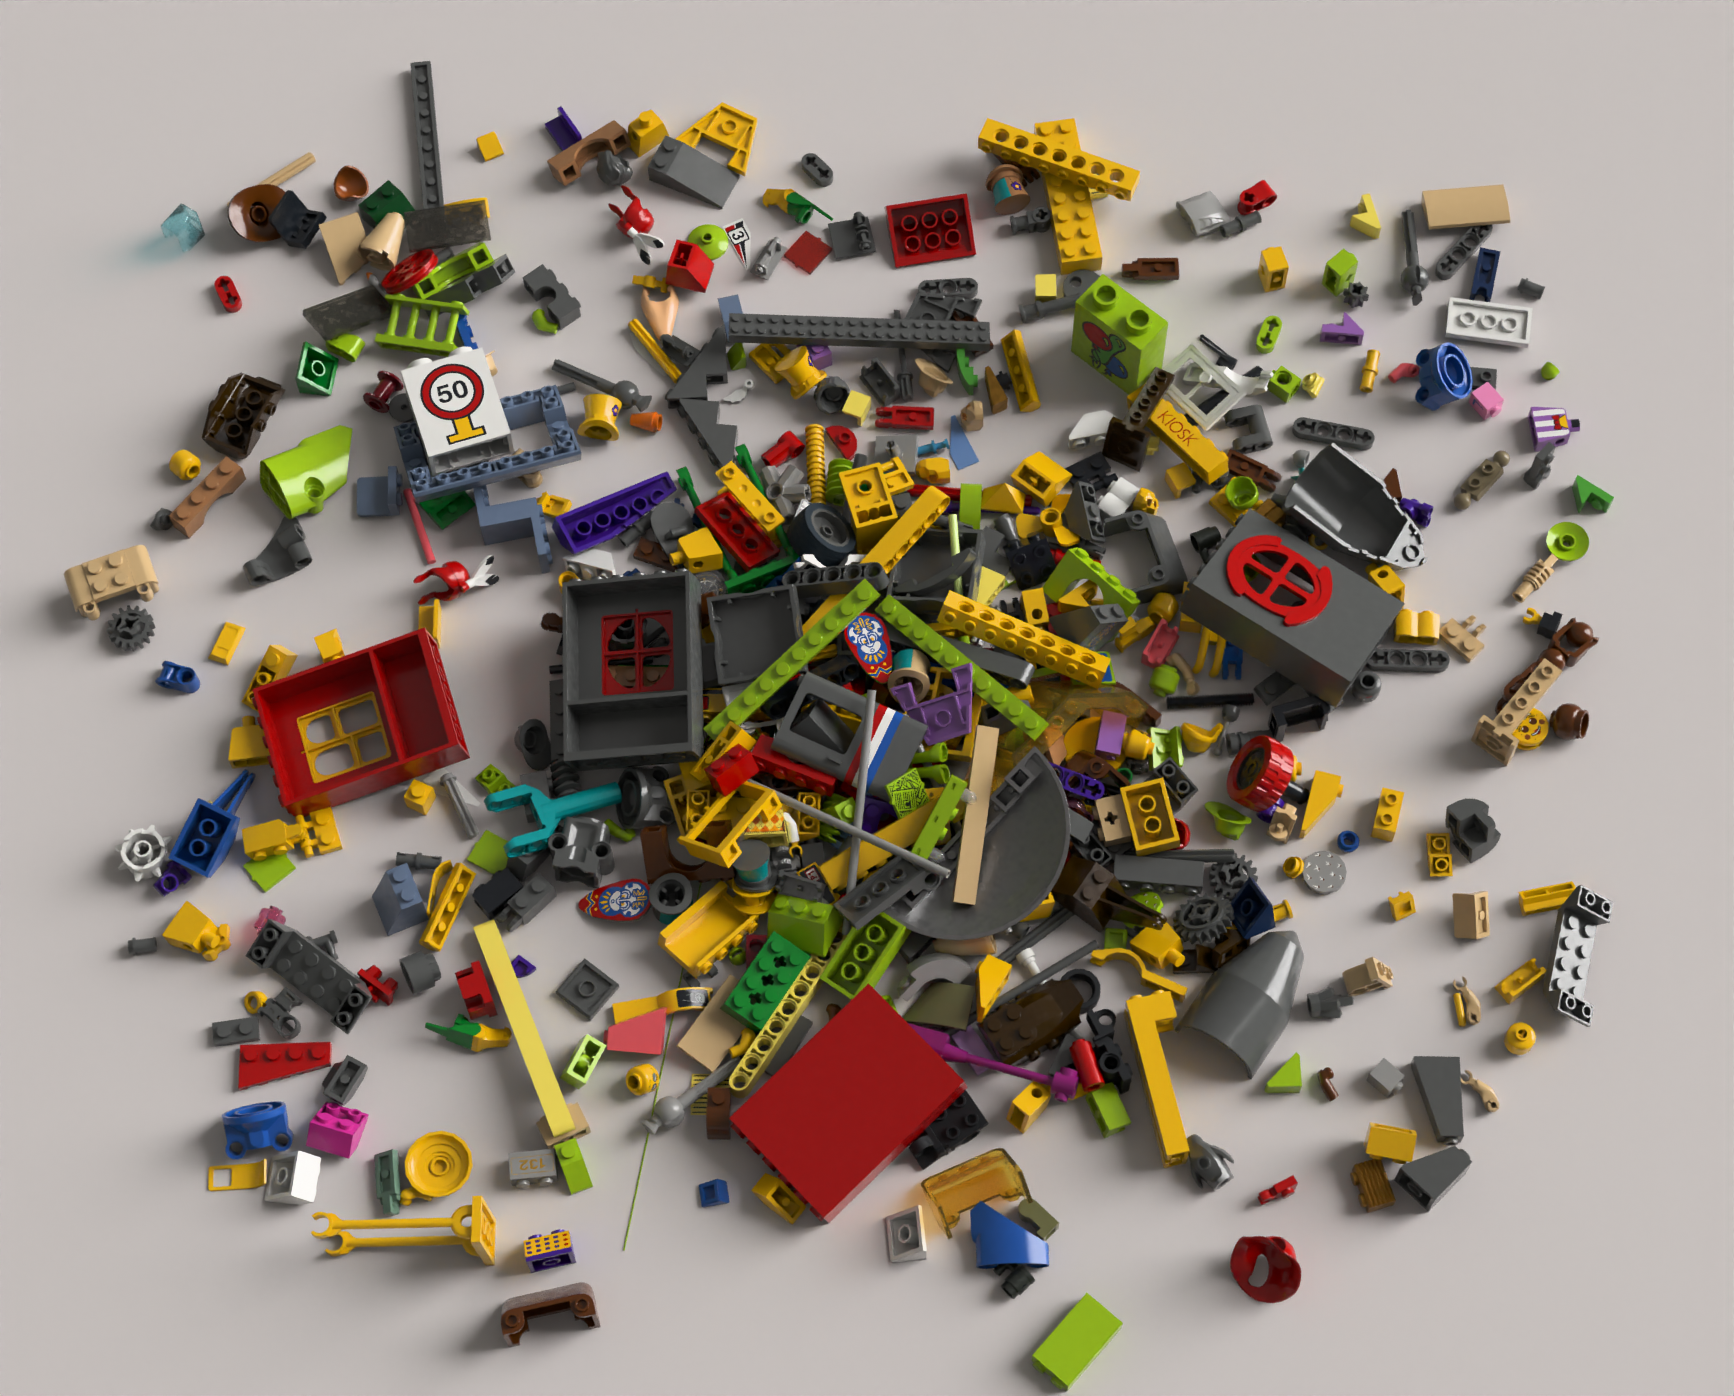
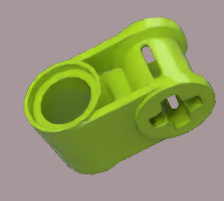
M335 327L326 329L323 335L327 350L350 362L357 360L365 346V342L360 337Z

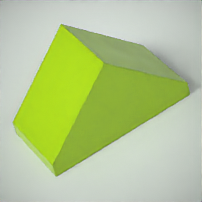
M1297 1052L1266 1083L1264 1089L1266 1093H1300L1302 1079L1300 1055Z

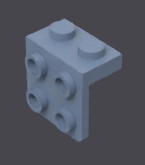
M388 466V476L361 477L357 480V515L359 517L400 515V505H403V496L400 493V487L403 486L402 474L398 473L397 466Z

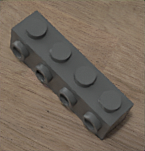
M1115 854L1113 874L1124 891L1139 889L1141 892H1152L1154 890L1162 891L1164 894L1178 892L1184 893L1187 896H1196L1201 894L1203 888L1204 862Z

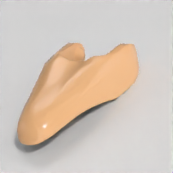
M669 285L667 291L670 293L669 298L659 302L649 300L648 295L650 291L647 287H643L641 308L659 341L663 334L672 335L678 312L679 299L672 285Z

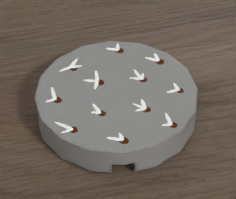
M1319 851L1308 856L1304 862L1301 874L1308 889L1317 894L1327 895L1338 891L1342 887L1347 871L1344 862L1339 856L1333 852Z

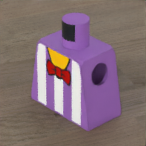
M1530 408L1528 422L1535 452L1541 451L1548 442L1555 447L1568 443L1570 432L1580 431L1579 419L1568 420L1564 408Z

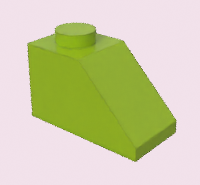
M576 1138L555 1145L554 1148L571 1195L593 1187Z

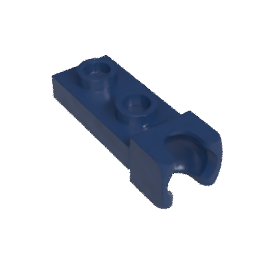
M1480 247L1469 300H1474L1475 296L1482 295L1485 299L1484 302H1490L1501 251Z

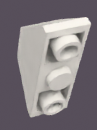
M1106 410L1084 414L1069 435L1068 449L1075 448L1079 450L1090 445H1103L1110 420L1113 416L1118 417Z
M592 549L563 558L566 571L575 573L582 580H590L591 577H603L605 579L611 578L612 575H617L612 554L609 552Z

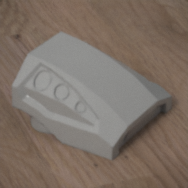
M1211 191L1176 202V207L1181 211L1182 218L1188 221V225L1191 226V231L1196 237L1217 232L1220 230V225L1231 221Z

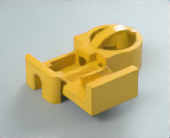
M1131 616L1127 618L1128 622L1118 631L1120 636L1115 638L1114 643L1121 653L1136 641H1140L1148 636L1156 628V624L1150 617L1147 616L1137 622Z

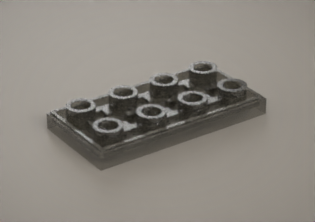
M485 200L403 212L410 253L425 249H438L491 240Z
M373 285L306 308L303 310V316L322 338L327 341L389 318L392 306Z

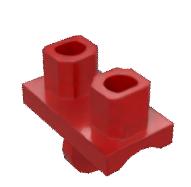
M372 965L366 971L361 968L357 975L366 983L372 995L371 1001L377 1003L380 999L389 1006L393 1002V994L398 989V982L389 977L382 984L378 981L382 976V971L375 965Z

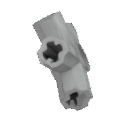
M791 464L787 466L781 476L775 465L766 466L759 473L766 489V496L771 500L773 507L785 519L782 525H790L796 513L793 504H799L801 499L811 501L810 486L808 484H799L805 474Z

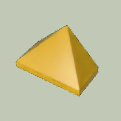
M1006 483L984 488L981 510L1011 514L1023 513L1025 493Z

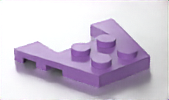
M972 663L951 669L957 692L917 704L911 683L890 688L892 694L901 703L903 710L911 718L929 726L924 736L928 746L971 733Z

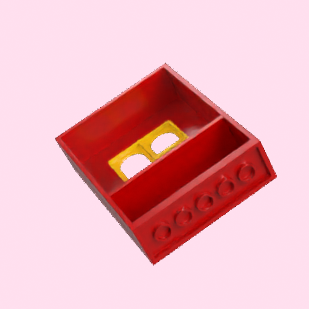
M425 627L253 689L254 697L252 702L255 709L259 712L257 721L265 736H262V740L266 749H269L270 755L267 758L270 767L274 768V784L280 790L278 800L281 807H285L287 812L294 817L297 815L307 817L311 812L335 807L470 758L437 642ZM372 700L378 718L377 722L356 731L344 733L339 712L351 706ZM327 715L330 716L335 733L334 738L322 743L311 742L306 733L308 725L315 719ZM376 732H381L387 750L386 754L364 762L358 740ZM343 744H349L354 765L351 768L331 775H322L317 772L315 761L320 753Z

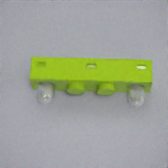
M951 774L910 852L937 864L945 860L944 852L934 846L938 839L941 841L944 839L948 831L945 828L948 820L953 821L959 810L955 808L958 801L961 800L969 805L976 802V794L966 788L968 782Z

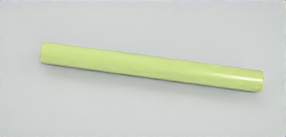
M956 514L948 515L951 557L960 552ZM961 575L954 581V592L963 596Z

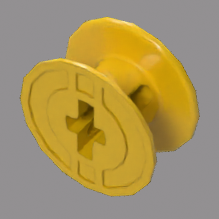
M733 880L732 889L736 893L733 898L735 909L748 915L767 913L776 898L774 892H772L776 885L769 891L754 893L739 889Z

